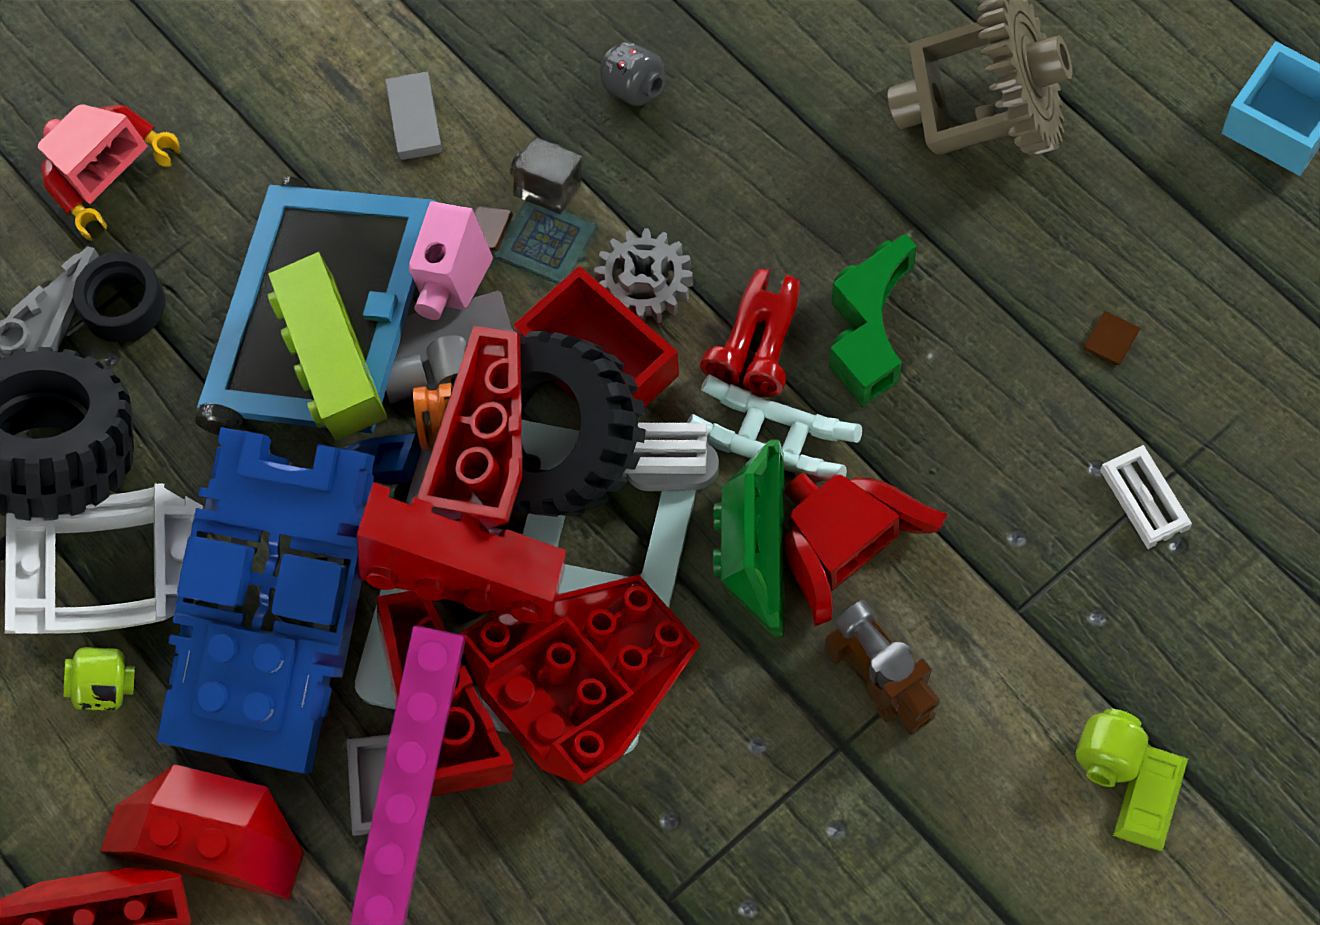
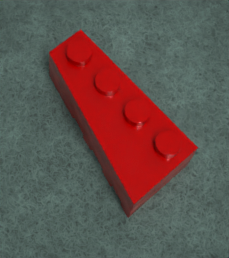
M373 482L357 532L360 580L367 581L371 586L382 590L398 588L413 591L419 597L430 601L446 599L463 603L467 608L477 612L494 610L511 614L515 619L525 623L542 621L551 624L564 574L566 550L507 529L501 531L499 536L489 533V529L480 523L479 519L465 514L454 520L432 512L433 503L413 497L411 505L388 497L391 488Z
M413 591L377 597V621L395 709L413 626L447 631L433 602L419 597ZM460 663L431 797L512 780L514 762L507 748H504L495 730V724L487 709H484L473 687V681L462 663Z

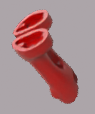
M761 268L756 269L744 290L727 343L724 347L714 346L706 350L700 362V369L706 376L710 374L728 384L732 383L738 386L755 330L760 323H764L765 328L752 363L749 364L746 370L743 386L745 390L752 392L753 395L773 397L782 393L786 383V372L778 364L785 336L797 308L800 280L787 274L779 294L767 291L771 270Z

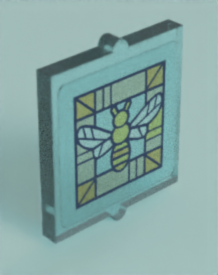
M528 196L514 221H510L507 228L508 231L494 256L497 260L558 285L575 270L579 262L585 261V250L598 227L593 222Z

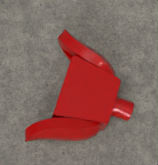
M805 473L795 477L785 489V494L797 506L789 514L790 529L784 538V555L788 567L811 609L814 627L832 621L834 606L832 591L899 537V530L914 534L938 532L948 514L921 503L884 481L873 478L855 477L849 480L845 476L837 474L819 488Z

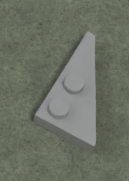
M86 246L82 252L73 255L61 266L64 270L63 273L44 289L40 286L36 287L11 309L8 317L0 320L1 358L10 356L13 350L25 348V352L38 351V347H51L54 352L58 351L76 311L73 298L76 278L87 264L99 257L95 248Z

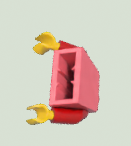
M83 104L78 105L62 120L54 119L49 121L43 130L44 138L38 144L39 151L46 158L41 164L43 185L46 191L67 215L72 213L76 217L75 225L81 235L88 241H93V238L85 229L89 222L98 221L105 230H107V226L98 211L92 208L86 209L82 204L85 201L91 204L148 147L145 142L153 147L155 161L161 166L168 167L171 165L170 157L165 151H162L163 148H171L180 154L179 143L174 134L169 132L155 133V127L127 106L121 104L99 108Z

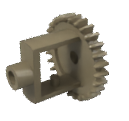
M980 0L981 5L978 7V13L982 16L977 19V22L909 43L915 79L889 87V107L892 117L900 129L923 123L926 145L933 153L942 155L1007 135L1016 137L1014 140L1015 145L1019 146L1022 152L1029 155H1039L1060 148L1059 144L1063 142L1061 135L1064 134V129L1061 123L1064 122V117L1060 110L1063 107V102L1058 95V91L1061 90L1058 83L1072 78L1071 59L1067 46L1060 35L1046 38V34L1041 33L1039 17L1035 18L1034 7L1032 3L1028 4V0ZM990 44V46L983 48L980 52L984 56L991 55L994 62L987 66L984 71L997 74V82L990 85L989 89L1002 91L1003 97L995 103V106L998 108L1008 107V111L994 115L992 105H982L975 109L976 121L950 128L938 60Z

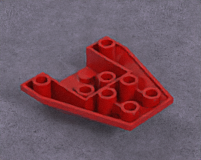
M640 575L558 594L551 624L542 621L525 623L515 619L511 614L494 611L459 633L466 635L463 651L482 699L543 771L581 785L622 758L701 645Z

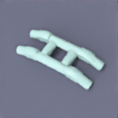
M710 374L706 377L701 391L720 400V403L734 410L746 413L738 434H735V431L726 429L716 423L712 424L692 414L687 423H707V443L718 450L727 453L733 452L751 459L765 445L756 441L763 420L766 418L790 426L782 447L784 452V470L795 473V476L805 473L812 481L818 482L828 481L837 474L846 477L847 470L845 465L824 462L823 459L800 455L808 433H811V436L824 440H843L857 443L862 436V426L860 424L842 422L839 419L819 414L813 415L753 395L750 391L741 389L732 383L728 384Z

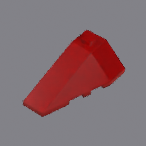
M473 326L417 498L433 503L431 511L438 515L454 520L465 514L479 519L480 523L491 529L508 523L522 479L521 346L518 332Z

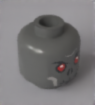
M627 41L611 48L602 59L600 73L603 87L609 94L630 105L641 106L649 103L663 91L665 86L664 61L651 50L637 43Z

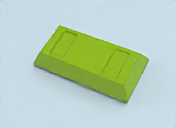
M1151 746L1147 747L1138 775L1128 782L1114 830V837L1160 852L1163 851L1188 758Z

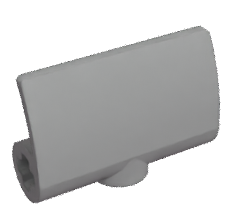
M500 291L473 297L469 306L463 310L444 307L438 320L424 318L418 313L407 316L386 388L390 404L413 398V388L426 386L428 390H436L439 384L452 383L454 387L473 326L513 331ZM377 324L371 326L370 328L372 338L374 336Z

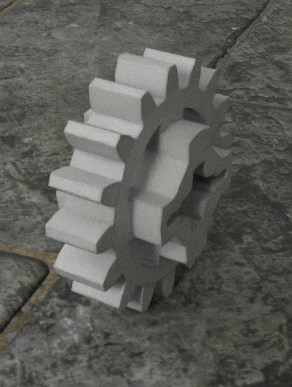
M645 228L642 238H635L634 234L629 230L626 231V242L621 244L615 239L610 240L611 253L600 251L598 255L600 266L594 268L595 280L643 322H645L646 316H653L657 324L662 323L663 311L667 310L674 316L678 313L676 300L688 302L689 289L687 287L693 286V272L689 271L691 270V259L689 255H682V244L679 241L670 246L668 245L667 233L662 232L657 239L651 238L650 230ZM620 268L622 274L618 276L619 282L615 284L614 276L617 269ZM672 270L674 277L672 283L668 286L666 279L669 278V271Z

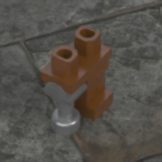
M861 600L846 609L835 620L834 625L837 629L826 636L824 650L835 664L847 657L865 679L867 693L875 703L879 704L877 712L883 720L888 722L896 716L910 735H913L935 718L936 713L933 710L940 703V699L928 685L932 669L923 658L916 662L914 666L913 658L910 655L911 648L905 643H892L874 621V611L865 600Z

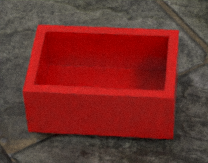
M581 266L573 270L513 324L514 332H518L524 338L528 332L544 331L551 334L557 332L603 347L605 353L615 355L624 364L622 373L633 376L638 386V390L632 393L633 399L642 400L644 408L679 376L678 351ZM553 381L578 403L573 391L565 382Z

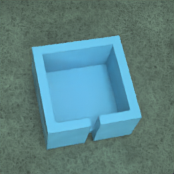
M1275 41L1232 103L1221 134L1301 176L1320 148V64Z

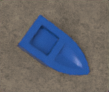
M416 434L374 437L343 448L375 456L371 475H374L373 481L382 483L411 482L422 451Z

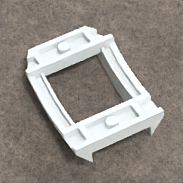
M155 483L153 488L111 494L97 506H94L92 503L87 505L83 513L71 516L70 513L58 515V520L44 521V517H31V521L18 520L14 514L7 513L5 634L96 632L150 624L172 617L175 613L178 598L177 589L196 508L203 509V506L185 496V499L165 489L164 484ZM154 523L155 598L113 605L55 608V533L94 532Z

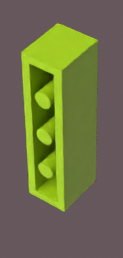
M317 252L269 273L274 292L267 294L277 318H284L287 327L280 331L291 355L298 354L301 363L294 365V370L304 391L311 390L314 400L307 402L316 426L318 428L326 426L335 441H338L388 419L333 275L321 254Z

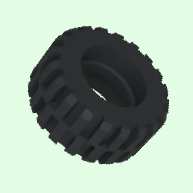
M544 331L528 332L525 338L520 336L521 418L524 408L532 395L545 384L558 380L565 382L570 387L578 401L581 413V427L573 450L560 464L549 470L537 468L528 458L522 445V479L512 511L552 517L584 514L586 507L598 508L608 502L607 491L619 492L627 483V479L622 476L626 469L635 470L640 456L633 454L636 442L644 443L646 429L638 427V417L645 415L644 404L642 400L633 399L632 393L638 390L633 376L622 373L624 364L615 355L605 353L603 347L557 332L553 334Z
M38 347V351L25 352V348L11 351L10 356L3 358L0 356V515L5 516L7 513H12L16 519L31 521V517H44V521L58 520V515L70 513L71 516L83 513L86 510V506L91 503L97 506L109 497V491L115 492L124 482L125 475L131 470L133 463L132 406L127 388L121 384L120 378L108 367L103 369V364L90 356H87L85 359L81 358L77 351L64 349L63 352H54L51 347ZM50 427L67 430L63 434L49 438L30 439L14 436L22 431L34 428Z

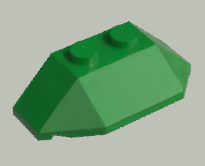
M769 440L722 487V503H714L715 531H721V549H714L713 571L715 578L721 577L727 592L775 638L784 637V452L779 440Z

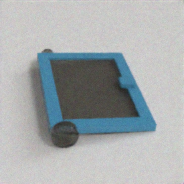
M291 176L284 177L281 185H269L201 393L195 423L205 431L219 435L220 427L241 431L244 419L317 427L307 405V402L314 400L311 390L304 391L294 370V365L301 363L298 354L291 355L280 331L287 327L284 318H277L267 295L274 292L269 273L317 252L321 254L333 275L381 402H383L390 372L416 288V284L409 271V262L428 206L431 201L436 202V200L308 188V185L303 180ZM376 424L358 432L373 434Z

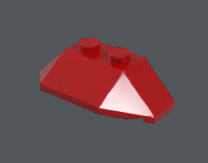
M175 764L116 805L100 851L104 855L285 900H290L304 856L303 849L268 787Z
M140 865L43 881L0 899V925L191 924L182 874Z

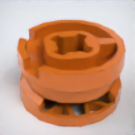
M452 383L439 384L436 390H428L426 386L413 388L415 419L422 452L433 451L453 390ZM427 412H429L430 425H429V422H428Z

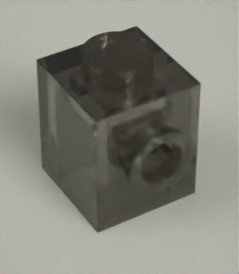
M534 137L526 150L518 151L512 161L510 175L514 176L513 196L561 215L581 187L582 156L557 144Z

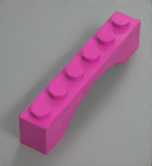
M413 626L350 925H405L432 787L456 687L466 635L422 626Z

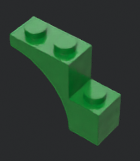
M906 233L893 242L887 240L881 243L871 253L870 258L858 266L850 265L844 268L833 282L832 304L853 329L845 330L833 341L830 347L829 368L862 407L900 381L902 362L895 354L886 336L882 311L892 289L915 265L917 246Z

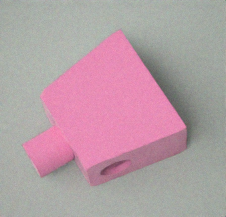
M432 201L428 206L409 262L410 274L420 292L414 309L424 318L438 320L444 307L459 310L467 308L493 260L491 251L472 208Z

